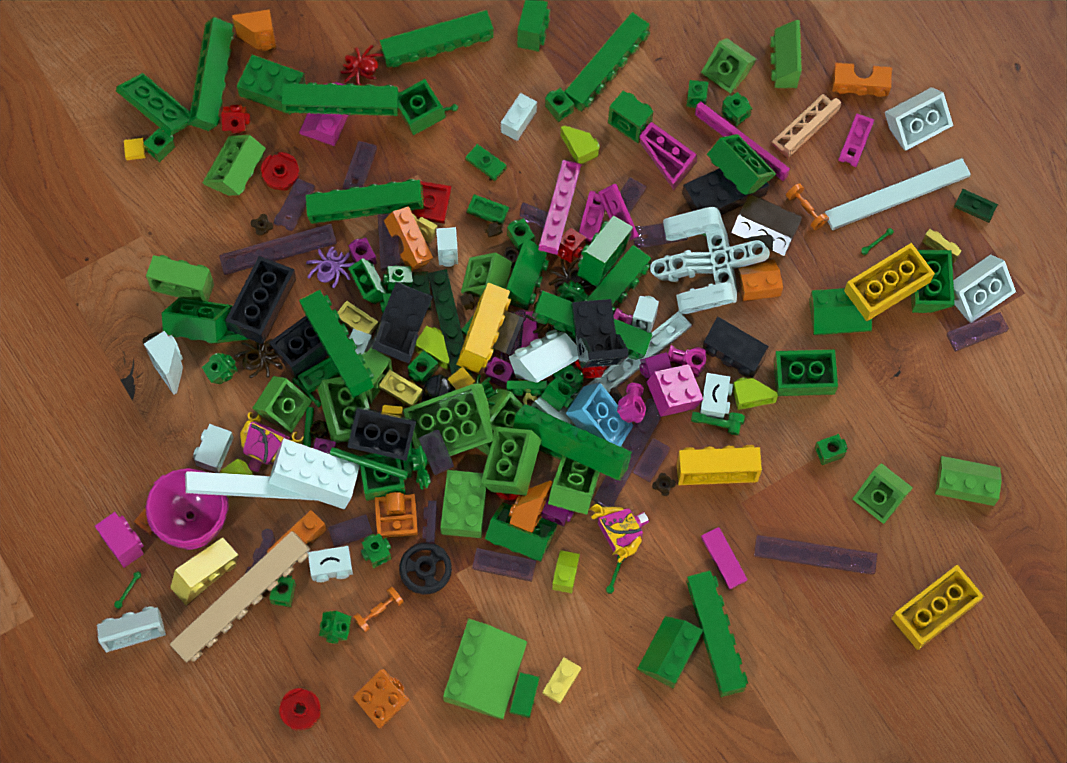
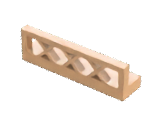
M822 94L771 142V145L788 159L839 111L841 102L837 98L831 101ZM823 101L827 106L822 111H818V105ZM807 115H815L809 123H805ZM794 127H803L796 135H792ZM781 139H790L784 147L778 143Z

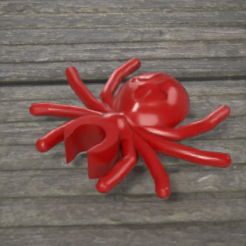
M370 45L361 57L359 49L355 47L358 59L355 56L346 55L345 60L348 65L343 64L346 70L340 71L341 74H351L344 82H348L356 74V83L358 86H361L359 73L364 78L375 80L376 77L371 75L378 68V62L372 57H383V54L374 53L367 55L374 47Z

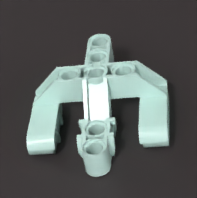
M708 207L666 218L663 220L666 240L668 241L706 233L709 252H691V250H687L684 253L672 256L667 255L664 258L653 261L650 270L659 280H669L671 282H676L678 278L685 276L692 278L695 276V273L714 274L715 285L708 284V287L696 290L692 288L688 292L676 295L679 313L689 314L732 302L735 303L738 288L734 269L766 261L770 251L759 240L730 247L728 234L719 210L716 207ZM718 239H722L721 244L715 246V242ZM762 247L763 251L761 254L755 255L756 250ZM744 252L742 259L737 260V255ZM725 257L724 263L718 264L719 259ZM683 262V266L680 269H676L677 264ZM665 266L664 271L658 274L659 268ZM725 275H729L728 280L722 283V278Z

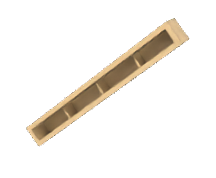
M291 531L173 640L170 645L185 662L190 660L195 662L203 654L201 650L204 647L210 648L218 640L216 638L221 632L225 634L233 627L232 621L236 618L240 620L248 613L247 608L251 604L255 606L264 598L262 594L267 589L269 591L273 590L279 584L277 580L282 575L284 577L288 576L294 570L292 566L297 561L302 563L309 556L307 552L310 548L294 531Z

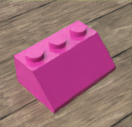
M334 82V84L336 85H344L339 82ZM308 113L299 133L335 146L348 115Z

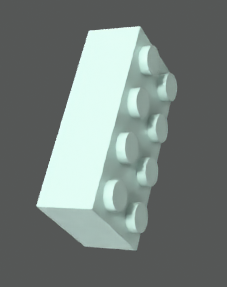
M283 439L278 448L268 483L345 509L352 497L360 465Z

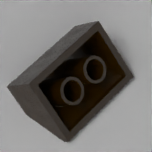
M749 194L731 233L749 241H762L768 249L785 256L803 217Z

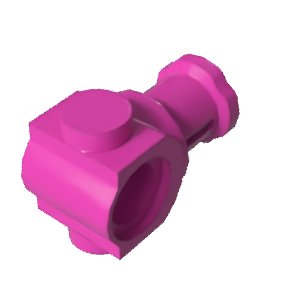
M671 345L668 357L671 362L681 364V366L689 364L694 377H698L705 367L706 350L696 347L691 350L682 351ZM697 359L701 362V364L695 365L693 364L692 360Z
M639 383L628 384L626 389L627 395L621 398L618 403L617 412L622 420L628 423L633 421L639 423L645 417L646 406L641 398L644 388Z

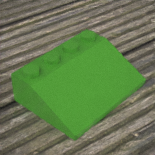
M471 384L403 409L405 417L416 421L412 440L415 449L419 448V445L422 446L427 457V464L493 441L489 406L482 384Z
M468 619L443 695L444 702L503 720L527 641L488 624Z

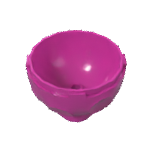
M186 468L162 475L154 482L145 508L150 528L162 541L178 548L190 550L207 545L208 542L217 536L226 520L229 504L227 495L186 493V471L204 472ZM189 514H194L192 519L187 518Z

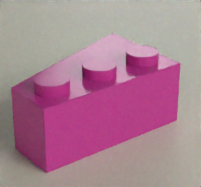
M652 122L640 135L641 145L672 189L675 190L696 164L697 154Z

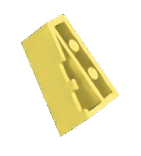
M221 538L175 569L171 589L185 605L189 604L224 573L231 571L236 566L238 554L224 538Z

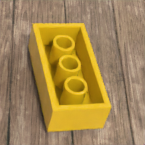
M910 243L849 280L844 291L865 320L869 321L929 284L935 273L914 245Z
M491 283L487 284L479 299L456 365L463 366L476 373H479L482 367H486L494 350L492 349L499 336L498 330L503 324L504 313L511 301L508 298L509 290Z
M745 445L743 448L725 446L723 449L704 447L700 450L687 447L679 450L677 459L678 485L758 482L762 471L760 447H755L754 445Z
M956 565L896 611L891 619L914 647L919 650L977 605L984 595L962 569Z

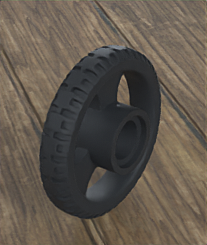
M418 543L406 550L399 564V573L408 589L418 594H433L440 591L448 583L452 573V564L449 555L442 547L433 543ZM419 551H431L430 557L422 556L416 562L410 559L412 555ZM439 561H444V575L440 581L434 579L436 574L435 564ZM423 565L431 567L428 572H422L420 568ZM416 571L417 577L426 581L425 586L422 587L414 584L409 579L407 573Z

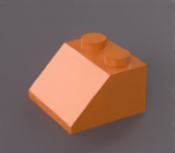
M270 9L232 15L238 38L257 50H270L276 47Z
M774 259L736 268L742 301L781 296L783 283L780 269Z
M547 481L529 488L527 495L518 496L509 512V516H512L510 524L532 533L542 517V511L551 492L553 482Z

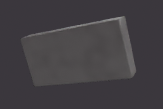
M506 311L503 324L498 330L499 336L493 348L510 355L524 318Z

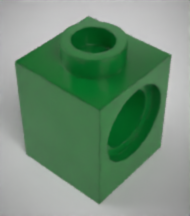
M689 80L686 107L696 108L700 101L706 105L708 82Z
M561 88L556 91L552 90L546 95L545 107L558 122L574 112V103ZM561 102L562 105H555L554 103Z
M160 128L143 143L146 152L159 163L175 148L174 137L169 136ZM164 142L163 145L157 146L158 143Z
M524 218L511 222L507 227V235L518 252H520L525 238L535 243V235ZM523 232L525 235L517 236L516 233Z
M423 350L408 366L409 378L415 383L419 382L421 385H424L439 369L438 362ZM421 366L427 368L424 372L417 371Z
M558 376L548 384L541 398L560 412L564 407L569 408L575 400L573 396L577 390Z
M839 434L817 441L814 447L822 465L844 458L846 450H848L845 440L841 439ZM834 446L837 452H831L827 447Z
M282 575L277 580L279 584L271 590L269 600L273 605L291 607L296 582L295 579H292V576L284 577ZM281 586L288 587V591L283 594L279 593L278 589Z

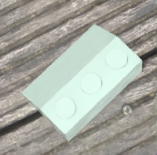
M930 88L884 112L889 129L905 151L953 126L944 93L935 88Z
M989 255L953 280L955 306L970 323L1016 292L1005 261L993 255Z
M557 330L549 331L542 339L533 340L530 343L531 345L519 348L515 351V354L509 356L516 378L537 383L578 360L577 345L566 333L558 332Z
M163 331L144 343L153 366L174 395L177 393L183 370L181 360L183 357L180 354L174 337L172 335L168 337L166 332Z
M153 606L146 607L139 613H125L121 618H108L103 620L102 623L97 624L99 643L106 652L166 635L161 613L158 607L154 608Z

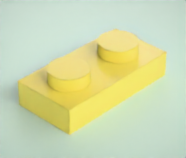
M931 229L928 230L922 241L933 250H952L953 264L962 251L955 243L948 242L939 232L932 231Z
M348 301L337 312L341 319L339 321L352 330L356 329L371 335L378 326L377 320Z
M391 370L388 371L379 384L380 389L410 407L415 405L423 393V389Z
M563 658L543 690V694L561 704L581 671V667Z

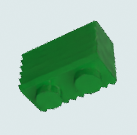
M363 258L349 267L348 270L352 277H354L353 280H355L356 286H358L360 293H362L363 299L372 304H377L383 300V294H388L373 263L371 264V262Z

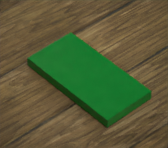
M144 73L116 87L118 94L169 136L190 126L188 124L190 111Z

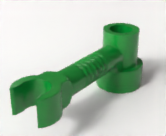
M693 412L691 422L721 426L728 429L727 433L739 435L745 416L740 413L731 412L729 413L728 420H723Z

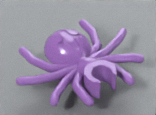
M330 247L326 259L322 251L318 249V254L324 261H306V264H319L310 271L309 279L317 270L318 279L324 283L332 281L336 274L332 288H335L339 281V271L348 280L351 279L348 273L340 268L350 267L355 264V262L343 264L350 256V253H347L344 257L341 252L340 256L336 257L338 255L337 251L333 250L334 247Z

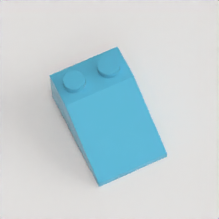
M600 382L584 386L566 412L576 427L618 446L622 445L634 426L632 422L628 423L622 420L617 412V403Z

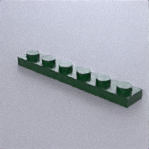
M447 269L430 272L428 276L440 329L446 344L451 375H453L461 368V366L456 364L464 344V339ZM465 368V370L472 377L471 370Z

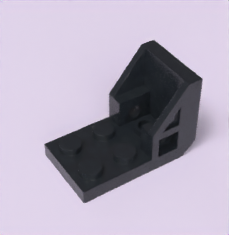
M396 281L371 342L372 349L409 363L418 338V331L433 296Z
M611 299L572 302L571 308L576 345L581 368L620 365L628 357V349L621 335L616 334Z

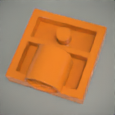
M396 492L389 493L386 497H375L377 535L380 534L382 538L418 535L415 494L404 495L403 493Z
M381 669L353 696L378 728H382L410 701L403 692L405 689L401 682L394 677H390L385 669Z

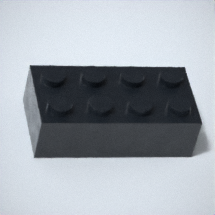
M720 168L684 184L682 195L691 211L716 207L721 215L743 206L749 194L745 195L739 192L736 185L724 176V172ZM765 183L751 194L759 198L767 195L769 183Z
M259 256L225 320L227 330L264 344L296 281L295 269Z

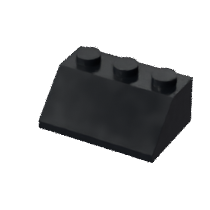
M306 316L269 342L284 366L296 379H298V375L314 367L329 356Z
M718 316L703 344L706 354L719 358L724 365L732 366L741 375L751 378L755 376L764 362L769 347Z
M355 406L347 447L407 461L416 421L403 416Z

